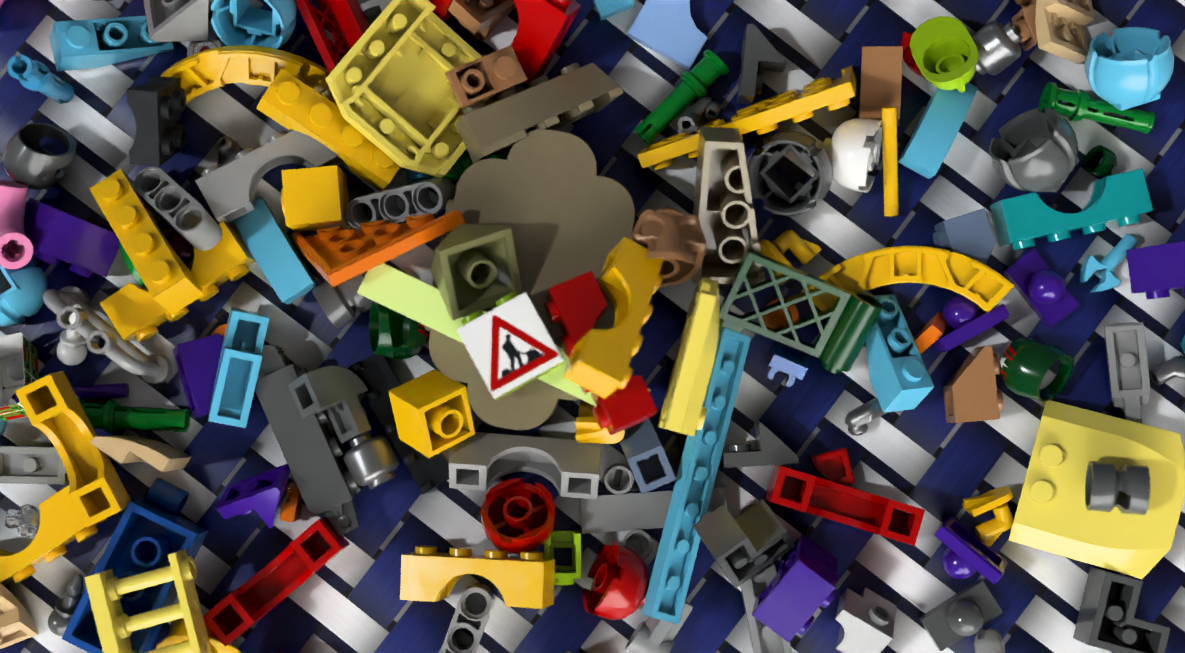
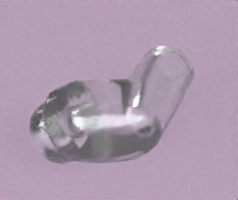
M26 504L21 506V510L10 509L6 512V528L18 529V534L24 538H31L37 534L39 511L35 506Z

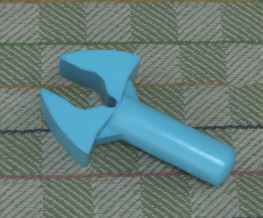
M1126 234L1103 260L1097 261L1093 255L1086 257L1081 267L1079 282H1086L1094 271L1102 270L1099 284L1095 285L1090 293L1108 290L1119 285L1121 281L1114 276V269L1127 256L1126 250L1133 249L1137 245V239L1131 234Z

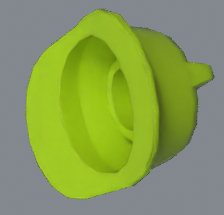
M938 16L925 21L914 31L909 44L911 54L921 74L938 89H957L960 93L965 92V84L973 78L979 59L978 48L967 28L960 20L950 16Z

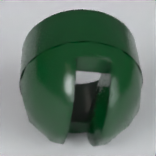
M1101 145L1093 147L1084 159L1085 170L1100 177L1112 174L1114 166L1117 167L1118 165L1115 153Z

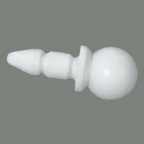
M80 304L73 305V307L81 308ZM74 312L69 317V322L71 325L76 320V315ZM66 329L60 333V342L56 349L58 359L63 364L69 366L78 365L83 362L87 356L85 344L87 339L75 330Z

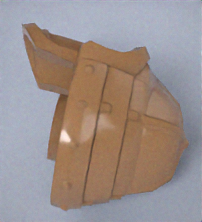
M668 206L656 210H645L640 215L629 237L630 240L648 249L647 259H664L659 272L663 275L660 287L682 284L693 277L702 265L704 256L707 253L705 249L706 240L698 217L695 215L687 216Z

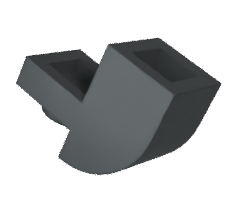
M326 366L307 372L288 384L302 419L327 410L341 444L371 429L367 420V413L358 400V396L368 390L363 381L352 371L341 366Z

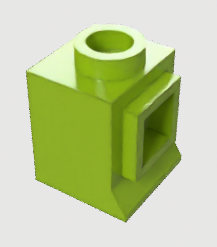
M553 530L548 540L544 543V558L554 559V548H572V565H555L554 585H573L574 579H581L582 575L581 530Z

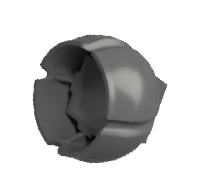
M1035 108L1017 115L998 130L1001 138H992L989 144V154L992 158L993 168L1001 180L1009 186L1025 192H1057L1080 161L1077 157L1078 141L1075 131L1070 123L1052 108L1045 109V114L1039 108Z
M785 131L774 134L764 140L763 147L756 148L751 156L748 167L750 190L754 199L762 198L764 200L763 208L774 214L793 216L809 212L816 206V200L822 201L825 198L832 184L833 171L829 155L825 148L819 149L816 147V139L802 132ZM790 149L815 173L799 191L774 167Z

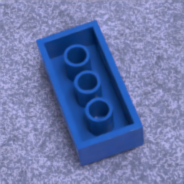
M146 499L129 501L93 574L112 569L114 577L122 579L170 566L168 554L186 549L187 556H191L195 560L209 530L179 515H174L146 501ZM173 580L123 594L120 599L123 614H127L129 617L172 605L177 596L175 582ZM86 588L61 639L89 653H103ZM163 623L133 631L131 636H129L132 650L137 653L150 651Z

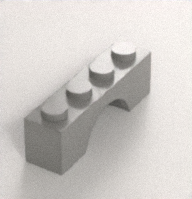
M295 130L289 133L287 131H280L272 135L267 140V144L256 150L254 147L244 149L234 157V161L224 166L217 164L207 168L202 172V177L195 181L219 223L222 221L230 223L255 210L254 194L257 184L269 170L284 164H298L311 168L340 166L345 162L327 146L304 133Z
M475 432V435L451 447L449 488L487 491L495 480L506 474L530 472L548 479L556 487L560 497L597 499L601 444L577 443L573 439Z

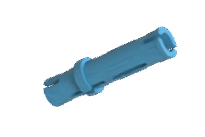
M20 54V58L15 55L9 60L7 64L9 74L13 78L20 80V83L25 88L31 91H39L59 104H63L62 100L68 103L73 99V86L50 72L44 63L31 60L23 54Z

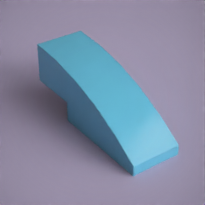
M967 83L963 93H960L957 89L942 90L936 88L911 133L912 136L898 159V163L927 179L935 176L967 115L978 87Z
M260 196L254 200L255 210L239 217L234 222L281 302L289 305L319 284L265 199Z
M233 307L230 308L208 421L246 428L262 361V349L270 319L268 315Z

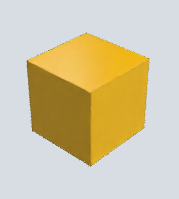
M337 165L281 170L283 185L281 189V206L287 227L295 232L317 231L319 228L341 225L344 228H351L346 218V208L349 204L347 175Z
M434 369L388 391L399 439L426 457L431 458L475 435L466 386L446 377L440 371Z

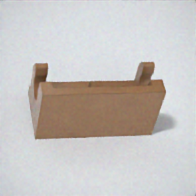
M862 46L859 118L882 120V107L896 106L897 126H900L903 46Z

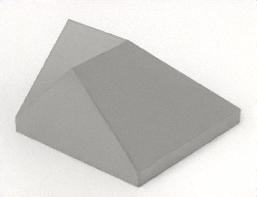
M143 0L149 38L154 42L208 41V14L212 11L213 0Z

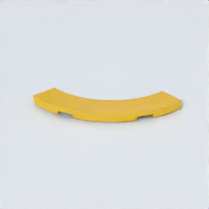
M237 45L208 49L176 62L161 74L162 77L181 78V89L185 90L187 104L195 97L207 91L224 87L225 84L245 82L248 85L269 87L282 68L337 105L325 80L329 75L326 68L301 56L268 47Z
M896 246L868 251L833 266L818 277L849 291L856 290L862 293L877 287L898 283L935 285L968 298L987 313L1015 286L1000 273L977 260L949 250L927 246ZM808 285V286H807V287H808V290H811V289H813V288H816V287H813V286H811V285ZM825 292L811 298L813 303L821 311L833 307L838 296Z

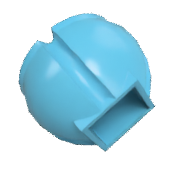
M213 0L211 24L215 33L227 46L249 45L278 49L289 40L295 30L297 13L295 0H263L273 9L272 12L249 6V0Z
M1145 27L1116 28L1111 37L1105 32L1100 33L1090 42L1089 51L1085 59V73L1090 87L1098 96L1120 111L1160 99L1161 91L1170 81L1174 69V54L1170 38L1164 35L1161 39L1159 30Z
M33 255L31 260L19 269H7L0 265L1 271L12 286V288L0 295V327L15 326L26 321L25 316L31 317L35 315L44 304L42 296L48 289L47 277L42 268L36 267L39 262Z

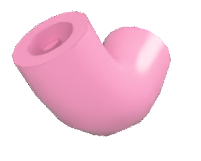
M0 180V265L7 269H19L25 266L33 255V245L30 239L26 237L24 228L28 186L17 182Z

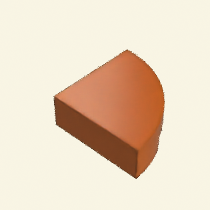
M940 311L914 337L920 355L943 335L948 325Z
M291 482L286 488V502L282 503L279 517L281 521L296 522L300 518L302 495L296 482Z

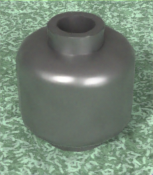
M991 21L971 36L979 52L976 71L981 75L985 73L997 75L1021 56V48L1018 42L1023 38L1010 22L1004 26L998 21Z
M366 432L349 442L352 449L346 452L344 461L357 485H368L371 490L396 476L394 470L397 469L399 461L385 436L371 437L370 433Z

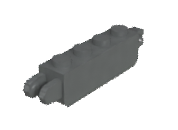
M273 344L263 345L261 368L265 376L257 380L255 387L257 397L308 511L318 515L324 513L338 536L346 534L361 526L354 501L358 497L356 489L360 488V486L355 482L349 469L346 470L341 456L345 454L343 446L337 435L331 436L326 422L330 421L326 410L303 419L288 384L307 373L308 370L306 368L301 370L300 365L290 364L287 355H284L285 351L282 350L283 348Z

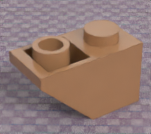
M512 45L445 73L461 108L480 101L486 102L504 91L516 88L527 80Z
M992 345L974 348L943 386L946 423L1000 419L999 411L1003 410V396L1001 390L997 389L995 376L999 374L1000 364L998 355L993 353Z

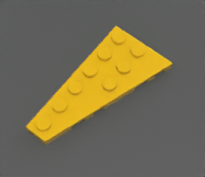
M853 66L841 69L843 77L831 81L830 77L818 78L803 87L804 91L800 94H797L795 89L788 90L737 110V114L733 115L729 122L725 123L724 119L719 120L717 118L705 123L701 127L738 128L743 140L742 134L756 130L757 135L771 132L778 128V122L789 118L792 119L793 123L806 120L814 116L813 110L825 106L828 107L829 111L850 104L849 98L855 96L857 78ZM700 127L697 128L698 133L691 135L690 133L681 132L650 146L643 147L637 154L642 169L653 165L654 170L665 168L674 163L673 158L687 154L688 158L697 157Z

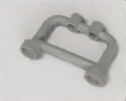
M66 286L61 290L49 289L43 293V301L57 315L58 324L64 329L75 330L86 338L87 348L91 352L105 354L125 370L141 375L148 383L161 384L171 377L173 367L170 360L162 355L152 354L147 356L129 340H123L116 329L89 308L90 298L84 289ZM80 304L81 308L73 307V305ZM74 312L76 315V320L71 325L69 322V317ZM101 337L105 340V346L102 349L98 346V341Z

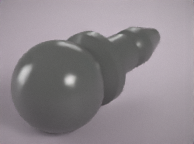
M81 574L76 575L69 583L64 598L56 602L55 610L49 615L48 627L55 635L63 636L79 604L78 602L84 588L83 576Z

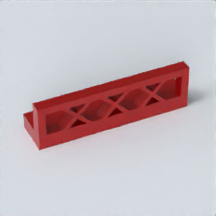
M295 0L330 74L339 63L338 59L341 61L369 28L357 0H316L320 11L309 0ZM323 28L332 34L335 43L326 37Z

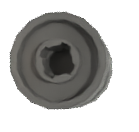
M365 272L335 287H332L325 280L312 288L313 294L323 312L337 329L355 319V311L360 310L365 313L371 308L373 300L357 293L366 275Z
M1089 461L1085 480V505L1087 510L1111 512L1114 507H1118L1120 513L1146 514L1150 497V473L1148 466L1123 464L1120 469H1116L1113 463Z

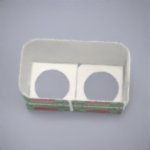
M22 332L0 337V419L9 421L27 417L21 402L9 405V401L13 394H15V391L39 380L37 349ZM18 357H23V380H13L8 375L9 364Z

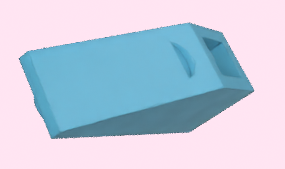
M146 16L54 22L50 34L57 71L93 69L174 49L172 42H154L149 38Z
M895 294L871 296L883 305V309L866 339L870 382L883 413L915 409L934 388L933 382Z

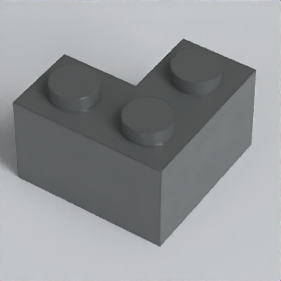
M764 499L756 504L745 507L735 519L723 504L716 510L706 512L700 518V521L693 525L702 542L735 589L796 546L788 530Z
M1090 567L1073 635L1074 639L1087 645L1116 653H1165L1171 628L1150 620L1135 617L1143 581Z

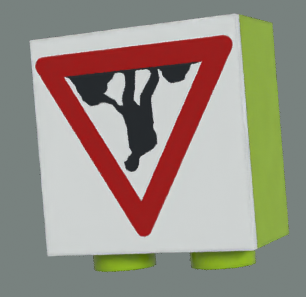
M516 292L507 294L495 302L497 308L486 314H483L482 310L470 314L461 320L463 326L456 329L495 401L564 364V360L526 292L519 296Z

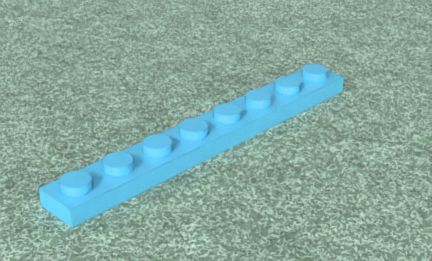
M719 326L715 361L702 406L707 408L702 430H696L695 436L687 435L641 614L678 625L701 539L693 525L699 522L700 518L708 512L751 340L750 337L723 326Z

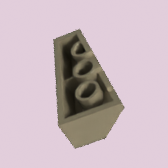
M576 62L559 70L560 76L549 80L548 76L544 75L527 84L529 89L517 93L516 89L512 88L495 97L497 102L485 106L483 101L466 107L463 109L464 115L455 125L474 164L511 149L515 142L528 137L527 133L539 129L557 130L599 112L623 94L621 87L594 63L580 67L579 63Z

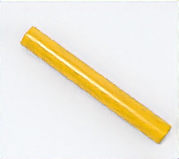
M885 106L882 107L884 216L893 217L899 215L897 107Z

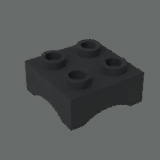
M150 76L147 78L148 83L127 89V103L132 109L136 122V136L133 146L129 151L130 164L161 166L181 151L182 147L186 144L187 130L186 126L182 125L181 111H184L186 105V93L184 89H181V78Z

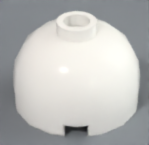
M854 118L845 121L837 127L832 139L825 138L822 148H825L831 160L832 178L840 186L858 192L868 193L870 191L875 176H870L868 173L873 171L875 164L878 165L882 147V127H880L882 120Z

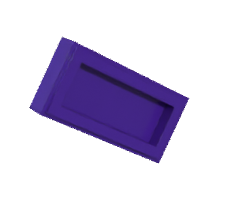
M1034 248L1027 251L1002 271L1009 281L1015 285L1014 287L1047 328L1053 327L1080 305L1065 287L1062 275L1055 270H1051Z
M962 295L954 296L946 302L943 309L944 320L953 329L937 339L933 346L940 353L949 351L1009 318L1010 314L1004 304L994 306L988 313L985 311L980 314L976 303Z
M948 515L934 534L935 537L948 546L942 554V566L945 572L954 579H967L978 571L992 584H995L1003 576L1008 564L1007 561L953 516Z

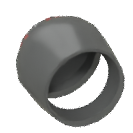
M30 123L23 125L12 136L3 153L4 169L12 181L28 186V189L41 190L48 188L61 180L65 173V166L74 160L77 147L76 140L68 131L53 124ZM44 137L54 138L64 144L67 152L55 155L40 146L39 142Z

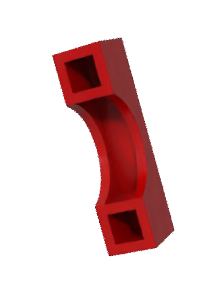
M592 270L550 287L546 297L547 301L544 302V307L551 323L558 322L564 335L560 337V342L569 359L575 345L594 328V324L604 314L608 306ZM631 375L623 389L617 388L607 398H603L580 386L585 394L590 392L596 404L592 408L596 422L601 429L607 428L610 436L652 418L658 411L641 375Z
M774 465L765 500L837 521L915 546L925 512L924 509L780 465Z
M327 517L318 519L294 539L268 565L203 616L204 622L226 647L237 640L349 546V542L343 535L338 536Z

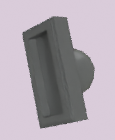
M979 579L918 619L937 649L943 651L963 637L976 634L982 628V625L1000 615L1003 611L984 581Z

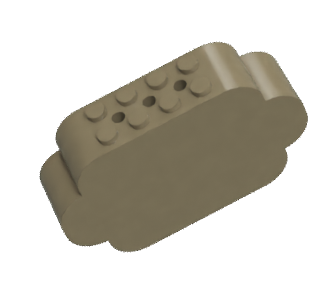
M539 129L527 133L528 137L515 142L508 154L507 160L489 158L480 160L468 167L457 183L454 199L448 198L445 214L452 210L461 211L465 224L509 225L511 227L522 291L527 293L554 344L562 347L560 337L564 335L558 322L551 323L544 307L549 288L591 270L598 283L608 253L624 236L629 239L633 231L635 208L629 192L619 182L608 177L596 175L597 165L595 156L586 142L571 133ZM447 235L441 236L440 243L447 237ZM433 278L432 286L438 289L436 282ZM600 287L608 306L604 314L594 324L593 329H613L615 324L614 308L609 296ZM496 305V306H493V307H491V308L485 309L484 311L489 312V311H491V310L497 308V305ZM425 326V330L430 331L429 352L433 363L446 377L468 384L467 395L473 411L480 419L490 425L512 430L532 429L545 423L554 414L559 399L566 401L581 400L548 383L535 379L495 401L465 345Z

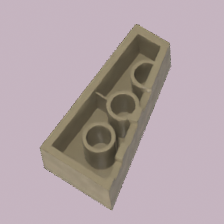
M700 127L693 215L699 219L706 240L705 249L707 253L704 256L702 265L692 277L693 283H699L704 277L718 281V284H731L747 250L750 249L761 254L744 143L738 128ZM752 262L746 274L750 285L766 280L763 266Z

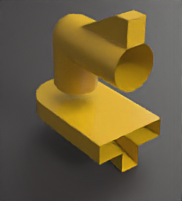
M785 230L772 243L765 239L760 241L762 255L791 267L793 266L782 255L788 249L803 266L822 250L819 245L800 238L793 230ZM774 271L776 276L782 274L777 271Z
M581 400L579 404V417H576L575 436L577 443L613 444L620 442L624 438L625 430L610 436L607 428L601 429L592 411V408L595 406Z
M1010 487L995 488L982 495L963 499L964 503L962 505L964 510L973 517L991 509L993 510L994 518L974 527L976 536L989 547L992 546L1002 532L1012 528L1014 518L1007 503L1014 496Z

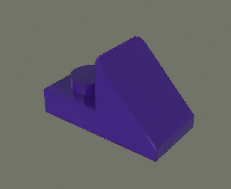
M288 464L228 485L216 510L225 520L238 514L246 515L255 509L267 526L273 528L284 502L291 470Z

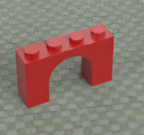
M429 0L436 6L433 13L443 22L454 16L448 11L453 0ZM513 0L517 8L519 24L511 45L527 77V80L524 81L526 84L544 75L581 7L575 0Z

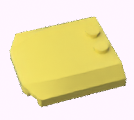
M392 0L325 80L343 118L400 167L442 178L466 150V146L455 125L464 115L463 109L466 107L461 108L445 73L482 56L433 13L436 6L429 0ZM493 98L483 103L487 106L497 101L496 98Z
M703 277L696 286L657 425L659 428L689 436H695L696 430H702L707 408L702 406L713 369L718 343L720 321L718 281Z
M1051 400L1046 401L1009 541L1143 579L1171 549L1185 498V451L1181 435ZM1089 461L1113 463L1116 469H1120L1123 464L1148 466L1150 473V497L1146 514L1120 513L1118 507H1114L1111 512L1087 510L1085 505V480Z

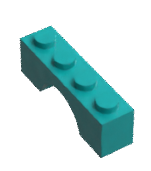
M1143 168L1106 176L1095 181L1088 203L1078 213L1056 211L1047 206L1036 192L1003 199L990 205L999 246L1012 245L1013 251L1036 246L1034 239L1047 237L1048 242L1052 243L1071 238L1070 231L1082 229L1084 235L1106 230L1105 224L1118 221L1119 227L1142 222L1140 215L1153 211Z

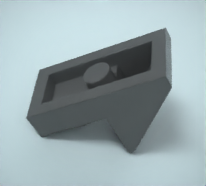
M747 24L743 33L737 103L751 105L755 94H761L763 73L757 72V70L783 72L787 65L785 59L755 24Z
M755 421L756 450H751V443L730 444L729 452H722L721 467L724 468L799 464L798 456L760 421Z

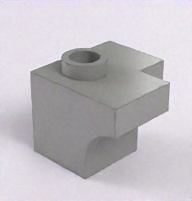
M866 587L859 595L847 588L839 598L835 618L841 624L836 649L842 653H881L892 640L897 606Z

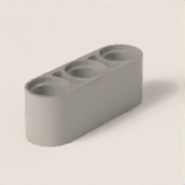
M150 166L138 173L134 180L136 192L194 248L206 251L212 249L220 242L223 235L220 225L197 200L162 169Z
M434 177L371 192L349 202L346 208V218L353 228L361 229L360 224L363 222L386 219L388 223H399L405 221V217L435 214L446 208L448 198L454 199L456 190L453 183L447 178ZM430 187L435 189L439 195L438 204L434 203L429 196ZM397 195L404 200L405 211L398 207L396 202ZM365 204L372 210V219L364 211Z
M474 583L465 589L458 601L440 653L477 652L494 606L495 597L489 586L483 583ZM475 592L484 595L487 601L486 608L480 611L470 608L467 602L468 595ZM459 628H467L473 634V643L470 645L459 644L454 636L455 631Z

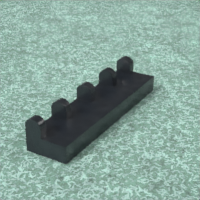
M373 354L363 361H358L347 369L355 373L365 384L368 391L363 393L364 398L378 417L383 430L397 449L402 462L407 466L416 481L421 494L423 495L449 479V462L443 452L428 458L399 439L388 391L402 385L387 358Z

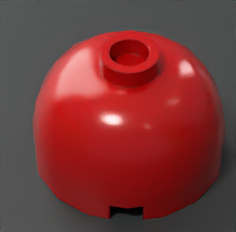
M521 478L501 481L489 489L486 494V500L483 506L481 505L480 510L486 537L495 547L509 554L534 551L542 546L553 532L556 514L555 503L551 493L542 484L535 482V485L524 483V480Z
M612 542L613 546L606 544L601 549L589 570L587 577L594 580L591 590L584 588L583 607L586 612L595 616L618 620L626 618L634 613L640 605H644L649 586V573L647 565L638 553L626 546Z

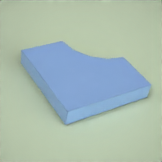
M646 0L627 33V36L688 71L691 69L708 38L696 27L691 17V0Z

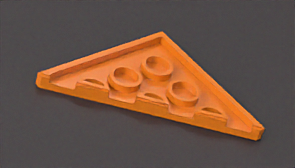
M452 210L436 219L430 213L405 217L406 223L401 224L388 223L385 219L363 222L360 224L361 229L356 230L344 229L341 225L317 229L318 235L303 237L302 233L297 231L293 232L290 236L296 248L332 287H335L453 230L458 224H465L461 211Z

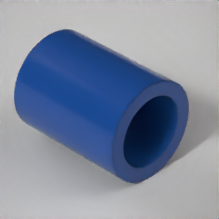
M157 478L147 493L146 501L174 515H178L187 502L189 492L161 478Z

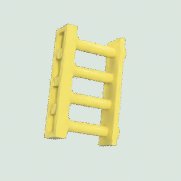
M186 549L168 554L170 566L122 579L114 577L112 569L84 577L103 653H137L132 650L129 638L133 631L184 618L189 637L188 641L144 653H212L194 579L197 577L196 565L193 558L187 556ZM174 580L180 603L129 617L127 614H123L120 602L123 594Z

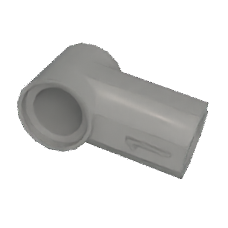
M685 601L679 625L648 617L646 621H642L638 625L625 649L631 653H670L674 644L673 639L693 610V606Z

